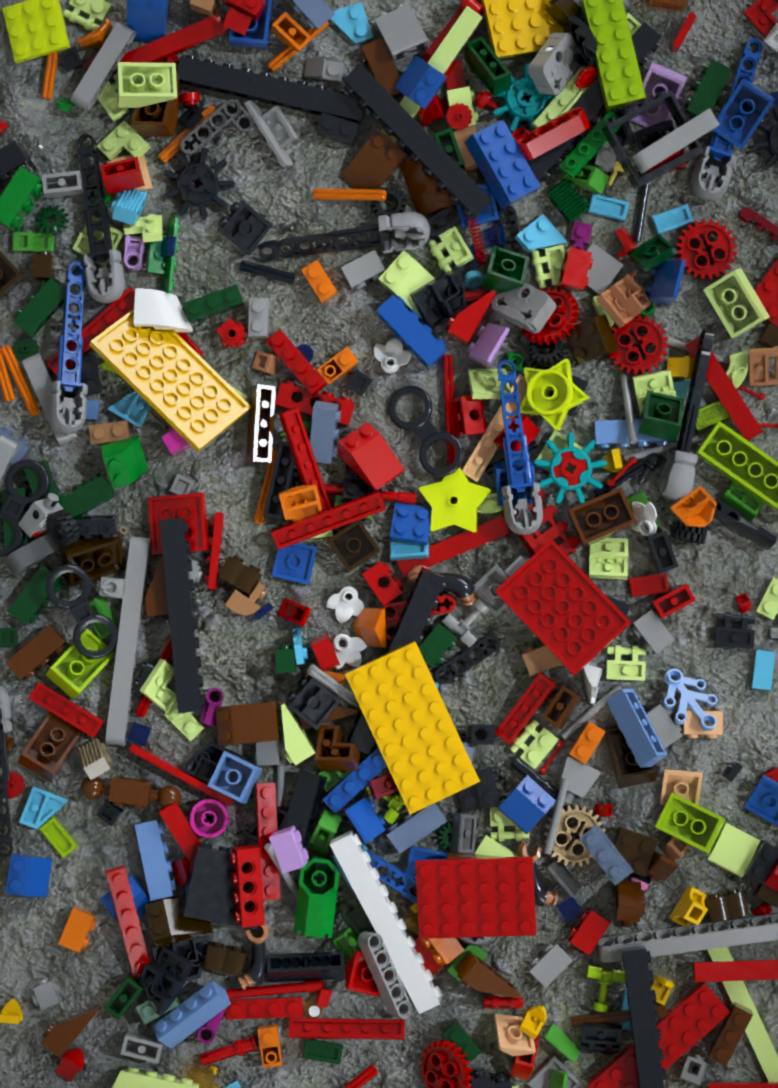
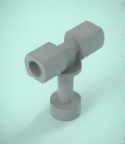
M481 599L474 603L476 608L465 620L462 618L457 620L449 613L442 621L451 631L454 630L461 636L460 640L469 648L478 640L470 632L472 629L470 624L481 613L485 615L490 610Z

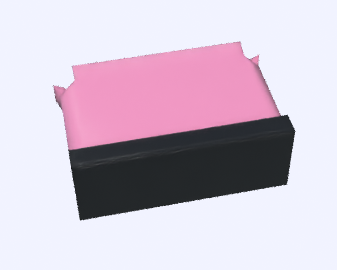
M633 873L630 881L641 882V890L645 891L651 879Z

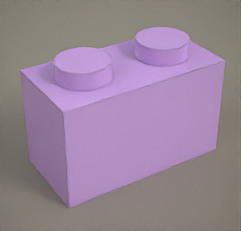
M295 826L271 834L269 840L283 874L302 868L307 864L309 859L308 852L305 848L303 849L301 834L298 830L296 831Z

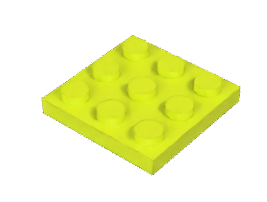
M27 0L2 8L14 61L17 64L70 48L59 0Z

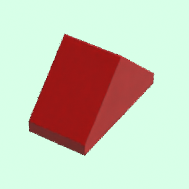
M284 598L277 615L305 627L312 609Z
M328 633L310 640L312 649L323 672L340 665Z

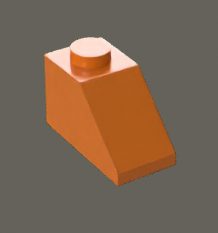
M286 12L271 26L270 31L280 41L298 52L313 39Z

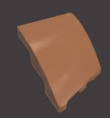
M635 270L596 298L619 328L623 327L651 305L643 285H639L635 278L637 276Z

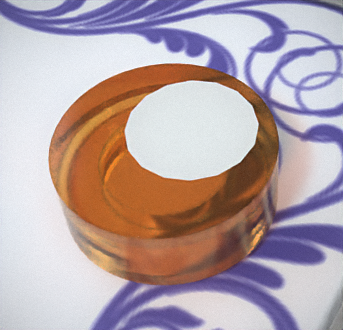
M310 998L304 1004V1012L310 1018H317L322 1014L323 1007L316 1006V998Z

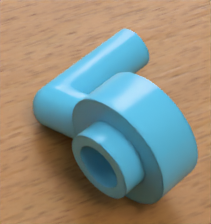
M471 270L464 275L463 281L468 289H475L481 286L483 276L480 271Z

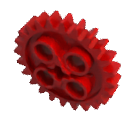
M703 218L701 224L695 220L694 227L688 224V231L683 229L681 231L683 236H678L677 238L681 243L675 245L676 248L680 249L675 255H680L679 259L686 260L684 268H688L686 274L688 275L693 272V279L697 275H700V281L705 276L710 281L712 275L718 279L719 272L724 276L726 274L725 269L730 270L732 268L729 263H735L736 261L732 258V256L738 254L733 251L738 245L732 244L736 238L729 237L732 231H725L727 225L719 227L720 221H717L714 225L712 219L706 223ZM708 233H712L716 236L715 242H711L707 239ZM699 234H702L704 243L699 237ZM689 241H697L699 247L697 249L691 248ZM704 245L706 248H710V251L708 253L706 251H702ZM714 252H722L723 259L715 258ZM709 257H710V259L712 260V262L714 263V265H711V264H710ZM703 258L706 262L705 266H699L696 259Z
M548 286L545 292L556 303L557 308L546 324L536 334L521 328V332L528 340L531 339L533 343L538 342L539 345H542L545 341L547 346H549L551 340L557 344V338L563 341L564 334L570 336L568 330H575L573 323H578L576 317L580 316L578 312L579 307L571 293H566L564 288L559 290L558 287H555L552 291L550 286Z
M639 314L637 319L633 318L623 327L611 328L614 332L613 336L619 351L613 353L609 359H616L614 366L620 364V371L626 368L627 375L631 371H634L635 376H637L638 371L645 375V370L652 373V367L659 368L657 362L664 363L661 356H667V352L663 349L669 348V345L664 344V342L668 341V337H663L666 330H659L662 326L661 323L656 326L654 325L655 318L648 321V315L641 319V314ZM640 328H644L648 332L643 337L637 334V330ZM630 330L633 331L637 342L642 343L641 350L646 360L642 359L639 349L634 347V339L629 333ZM622 337H628L630 343L622 345L619 340ZM648 345H653L656 351L650 354L645 351V348ZM634 353L638 355L639 359L636 362H631L628 360V356Z
M450 1040L435 1041L426 1046V1050L421 1052L423 1057H420L419 1060L422 1064L418 1065V1067L422 1069L419 1075L424 1078L421 1083H426L425 1088H468L472 1086L468 1081L473 1079L469 1075L472 1069L467 1067L470 1061H465L466 1053L461 1054L462 1048L456 1049V1043L450 1044Z

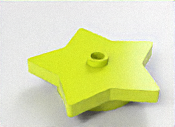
M566 358L547 370L524 368L527 393L520 405L521 414L541 415L555 430L559 431L568 410L589 399V396L573 383L570 360Z
M460 467L455 473L444 477L441 482L419 487L420 492L432 507L430 526L432 532L452 525L474 533L477 532V509L490 495L491 489L470 483ZM453 497L458 499L456 504L451 503Z

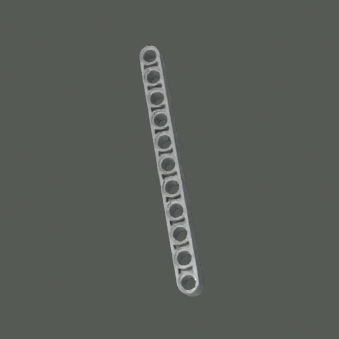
M135 536L130 538L105 744L125 746L143 610L142 603L144 602L151 545L150 538Z
M778 913L603 937L598 941L599 959L604 963L622 961L621 949L644 946L646 951H650L651 957L778 940Z

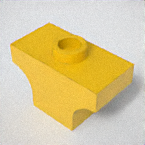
M688 885L669 918L682 926H688L691 923L699 925L708 911V908L705 907L707 895L701 890Z

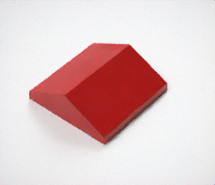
M355 950L345 968L346 989L380 997V992L362 952Z

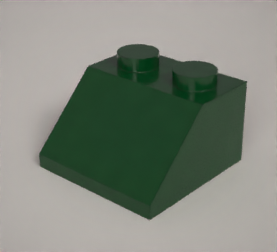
M493 245L487 259L481 287L491 291L494 290L497 293L523 287L530 257Z
M647 390L638 433L676 442L682 426L685 399Z

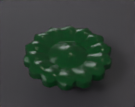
M21 337L15 341L13 346V353L20 362L39 353V345H37V341L33 340L32 337Z

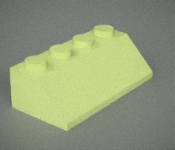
M128 1066L127 1069L120 1071L112 1087L199 1088V1084L193 1083L192 1079L182 1078L178 1080L175 1079L174 1075L164 1074V1076L157 1075L156 1071L146 1070V1072L139 1071V1067Z

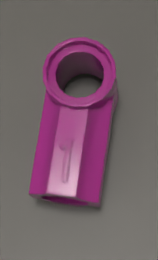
M212 688L207 692L206 706L203 708L200 719L201 723L216 727L215 708L221 707L225 698L222 689ZM213 691H218L221 695L218 702L211 700L210 695Z
M225 1009L200 1027L197 1036L201 1043L209 1044L213 1041ZM202 1030H210L212 1037L204 1039L201 1036Z

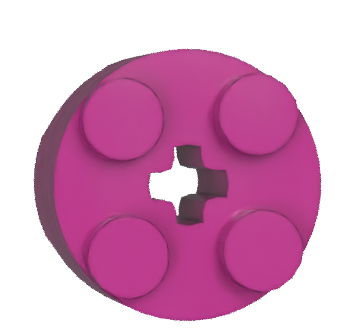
M206 798L199 801L193 807L190 814L192 829L196 834L205 838H214L222 834L230 821V813L227 806L215 798ZM206 813H208L209 815H214L213 823L211 821H206Z

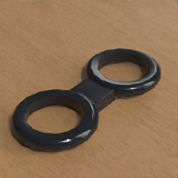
M405 386L398 389L391 396L388 404V414L391 421L398 428L414 430L422 442L419 450V460L422 467L429 474L436 477H446L455 473L464 459V449L461 441L453 434L437 431L430 420L432 401L426 391L416 386ZM407 394L420 396L425 404L423 415L414 422H404L398 418L396 413L398 401ZM438 440L451 442L456 450L454 462L444 469L432 467L427 459L429 447Z
M31 459L20 460L13 464L6 473L4 481L9 497L2 511H0V519L12 522L16 528L17 535L11 546L0 549V557L8 556L21 547L25 533L18 525L27 505L43 499L49 491L51 484L50 475L45 466L38 461ZM25 467L35 468L42 476L41 489L31 497L20 496L13 487L14 475L18 470Z
M65 564L59 566L50 573L46 580L45 590L48 599L53 605L61 609H70L77 622L73 630L72 640L75 648L81 655L92 659L107 656L114 650L117 644L118 630L110 618L101 614H94L87 601L92 587L90 576L83 568L77 565ZM67 572L79 575L84 584L81 595L72 601H63L54 593L56 579L61 574ZM93 622H100L106 625L110 631L108 644L103 649L97 651L85 648L81 642V632L84 627Z

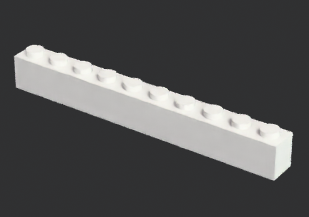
M350 830L332 839L329 845L375 932L381 935L402 983L418 1013L421 1014L440 1005L441 990L438 986L435 987L432 982V973L429 969L426 970L423 965L424 959L420 952L417 953L414 948L416 946L415 941L411 935L408 936L404 920L402 918L399 919L395 903L393 901L390 902L386 886L381 885L377 869L372 868L368 852L363 851L359 835L354 834L353 830Z

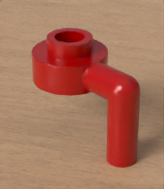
M486 90L484 93L480 91L474 100L476 102L475 107L480 110L485 105L492 110L501 106L490 99L492 94Z
M188 92L178 96V104L184 103L187 107L196 106L197 102H200L199 92Z

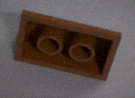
M410 159L400 165L417 213L427 217L447 207H455V204L448 197V192L445 189L442 191L435 184L436 180L432 176L428 177L423 172V166L419 162L416 164Z

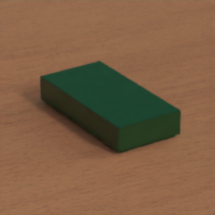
M305 1039L302 1058L340 1064L343 1044L317 1039Z

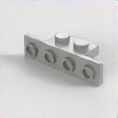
M255 100L246 101L244 103L246 111L256 122L257 130L264 135L267 146L275 153L276 161L283 167L293 166L294 164L284 148L295 141L298 136L280 107L274 106L263 115Z

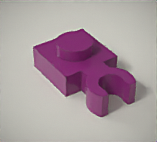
M574 221L570 241L575 242V244L571 247L585 251L583 244H589L593 225Z

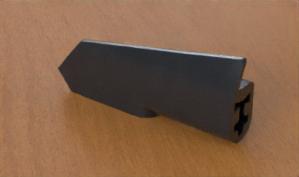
M714 499L719 506V511L715 509L713 519L732 528L767 551L777 542V534L762 525L756 530L740 522L741 517L737 510L719 499ZM733 513L735 515V519L728 516L727 514Z

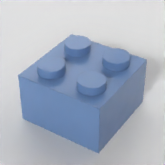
M224 751L207 786L241 803L247 804L263 768Z

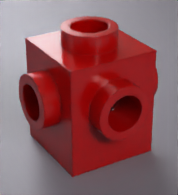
M231 318L216 330L221 336L220 342L226 348L230 346L232 349L235 347L238 349L246 342L245 338L247 336L244 333L246 329L240 322L236 324ZM232 333H236L234 337H230Z

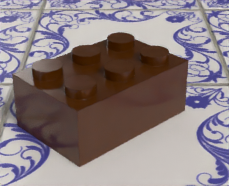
M621 487L570 508L567 513L583 548L634 527L637 523Z

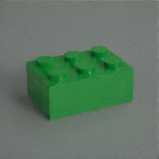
M22 166L19 167L0 196V224L12 232L19 231L24 224L23 219L33 211L36 199L41 198L44 194L42 180Z

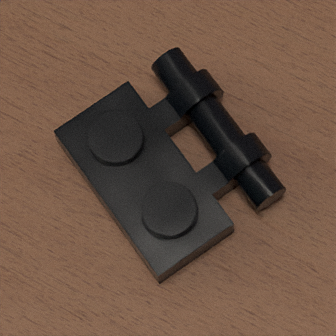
M731 612L717 613L716 621H723L724 624L723 627L716 626L714 646L753 649L755 630L747 629L748 624H755L756 618L748 616V614L732 615ZM730 622L741 623V628H730Z
M583 1022L580 1051H587V1053L594 1054V1052H605V1055H611V1053L619 1054V1046L616 1045L621 1043L622 1025Z

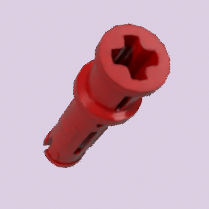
M253 1034L250 1038L241 1041L238 1039L229 1046L200 1054V1058H202L200 1059L204 1067L236 1055L242 1057L245 1053L251 1051L258 1052L257 1038Z

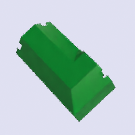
M314 855L300 870L294 934L301 931L302 936L324 938V934H328V938H332L340 870L329 856Z

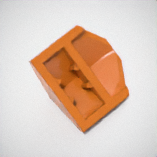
M107 18L104 24L87 36L77 39L82 50L97 49L103 46L113 29L110 20Z
M316 484L295 486L279 494L285 520L298 521L317 514L322 510Z
M700 485L672 505L670 509L685 526L705 527L713 520L717 502Z
M364 608L354 621L353 628L355 634L365 642L366 646L386 647L385 609Z

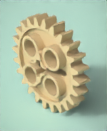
M575 804L574 809H571L570 805H567L566 811L562 809L556 837L558 834L564 833L567 839L564 843L560 844L556 841L555 837L551 857L558 855V863L564 859V866L571 862V866L574 867L575 863L578 862L579 866L582 867V861L589 865L590 857L595 860L580 839H573L568 850H565L566 845L572 839L571 832L575 833L582 821H585V824L578 832L579 838L583 836V831L586 828L592 829L596 825L601 826L603 824V821H596L599 817L598 814L591 816L593 813L592 809L585 812L586 806L584 805L581 810H579L577 804ZM570 817L577 819L575 827H568L567 820ZM545 825L547 829H550V825ZM544 832L543 834L548 836L549 832ZM574 845H582L583 850L580 854L573 853L572 848Z

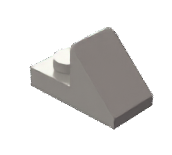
M325 57L307 58L304 78L342 83L344 63L325 60Z

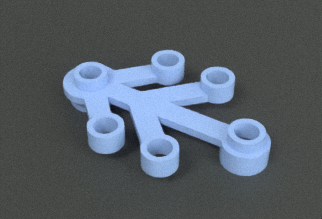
M678 669L668 670L664 676L665 683L668 685V692L663 706L669 710L674 708L676 703L674 695L677 689L681 696L674 721L679 725L685 723L688 703L699 718L700 727L704 731H712L717 723L716 718L711 714H705L696 700L705 702L708 707H714L718 701L717 697L714 694L699 693L703 692L706 688L704 680L683 677L682 672ZM684 685L694 687V690L697 692L687 690ZM666 701L672 702V705L667 704ZM678 716H682L684 720L678 719Z

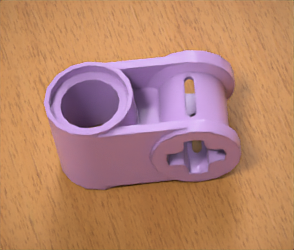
M129 234L125 237L124 263L131 272H137L143 266L146 242H143V236L136 237ZM137 258L138 263L136 265H129L130 259Z

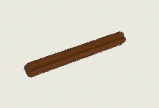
M665 1005L654 1006V1010H658L659 1018L667 1016ZM629 1010L573 1016L571 1018L573 1028L583 1027V1022L613 1024L630 1021Z

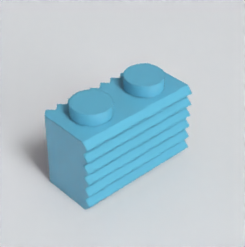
M135 188L119 192L116 201H113L111 206V212H113L112 219L135 226L145 207L147 193Z

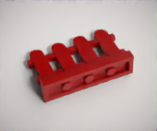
M540 490L538 495L541 496V500L543 501L546 497V494L543 490ZM529 503L531 507L528 508V511L533 508V503ZM514 504L513 509L517 511V514L514 515L516 522V516L519 515L518 509H515L516 504ZM542 504L543 521L541 525L548 521L552 526L543 534H540L537 529L533 533L536 539L531 534H516L531 556L539 551L550 539L554 540L558 536L563 542L559 547L566 554L570 552L573 555L577 552L575 548L579 545L577 537L572 536L567 539L564 532L568 529V524L565 521L556 523L552 518L557 513V509L553 505L545 508ZM503 509V510L501 511V514H502L503 517L505 518L504 509Z

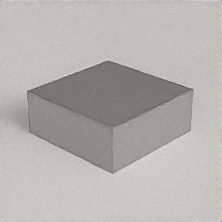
M177 474L169 491L177 495L190 494L195 482Z

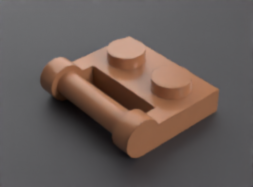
M778 346L749 349L750 386L778 385ZM769 357H774V376L769 377Z

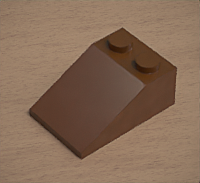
M176 75L177 99L134 108L130 125L140 136L174 137L178 121V75Z
M377 129L342 173L341 178L354 189L380 190L405 161L407 154Z
M276 702L215 708L218 746H234L279 740Z
M49 712L21 753L18 763L51 783L83 731Z
M470 950L455 967L458 972L457 977L469 989L473 987L477 991L513 998L521 996L511 982Z
M98 1004L59 1021L56 1026L52 1023L42 1035L45 1039L41 1043L56 1056L60 1057L102 1006Z

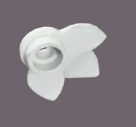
M397 337L390 339L386 346L376 343L374 346V356L376 360L381 362V367L386 373H395L400 366L408 364L411 359V352L403 350L402 342ZM392 361L394 364L388 365L387 362Z
M632 502V510L637 523L631 529L639 531L644 536L654 535L657 530L655 523L657 512L651 502H648L646 505L641 502Z
M346 586L339 593L332 594L329 597L327 608L335 609L337 620L339 623H344L352 615L358 617L364 609V603L358 598V592L354 587ZM347 593L352 594V598L347 599L345 598V595Z
M339 634L334 638L333 647L340 663L336 668L338 670L341 669L345 663L354 667H360L362 660L360 651L367 648L361 638H350L346 634ZM340 640L346 641L345 647L339 645Z

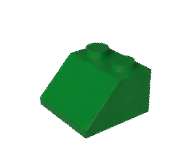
M139 436L101 445L102 458L113 489L132 484L148 469Z

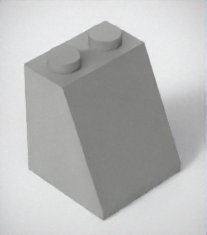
M400 4L394 8V11L389 13L382 12L374 19V25L380 38H383L394 64L427 50L428 39L409 4L405 6Z

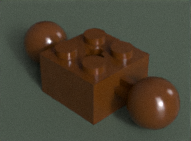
M87 776L80 785L81 794L86 799L96 800L102 795L109 796L108 801L113 802L114 806L124 807L126 804H132V808L143 809L150 805L151 802H158L159 806L164 808L174 802L179 806L182 800L181 793L176 787L165 786L159 791L153 790L154 781L114 776L111 778V784H105L100 777L91 781Z

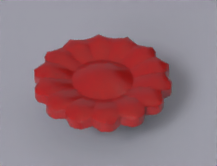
M589 66L582 70L575 82L576 86L579 89H584L592 84L598 74L597 69L594 66Z
M456 103L447 110L446 118L450 127H454L456 130H463L468 127V124H471V119L473 118L471 115L472 111L467 105Z
M9 772L10 780L7 781L9 797H19L20 793L24 792L25 780L17 772Z

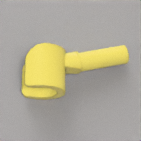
M619 161L615 163L612 174L607 182L610 186L617 172H624Z

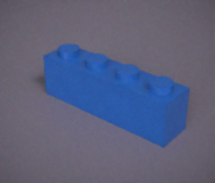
M379 747L358 765V771H352L322 799L335 814L367 785L368 781H371L387 766Z

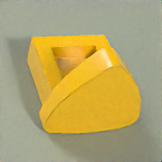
M691 356L668 358L667 370H671L672 378L690 379L695 360Z
M619 448L612 449L601 459L607 461V465L602 467L606 471L619 473L623 467Z
M653 975L654 982L651 984V989L655 990L656 1002L665 1005L675 984L662 976Z
M14 998L2 1009L0 1023L19 1024L23 1020L21 1007Z
M534 1006L527 1009L524 1013L525 1017L518 1028L534 1040L547 1020L544 1006Z

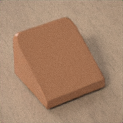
M257 351L251 369L274 375L279 357Z
M672 836L661 848L672 860L676 861L682 857L691 845Z

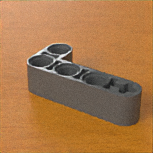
M227 100L179 141V150L184 154L194 153L229 122L240 132L249 131L253 127V119L237 100ZM229 103H233L236 107L233 114L227 111ZM215 115L221 118L219 126H215L212 122ZM241 118H245L248 121V126L245 129L239 125ZM201 127L207 131V136L204 139L198 136V130ZM195 138L199 142V144L197 142H193L190 145V147L192 148L191 150L184 149V147L186 146V144L184 143L185 141L191 142Z
M48 533L10 553L5 558V562L14 577L27 571L32 565L60 551L59 544L55 543V539L52 540L51 534Z

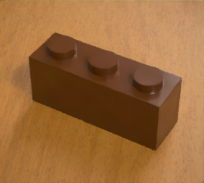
M383 38L361 46L362 53H360L363 64L367 63L370 69L368 72L393 98L404 95L395 88L400 77Z
M49 625L7 660L6 663L20 680L24 678L28 680L36 674L34 671L39 666L44 667L51 661L49 657L54 653L56 655L61 653L65 649L64 645L67 642L53 625Z
M734 1002L730 1010L731 1013L726 1017L708 1052L709 1058L724 1066H727L753 1016L752 1010Z

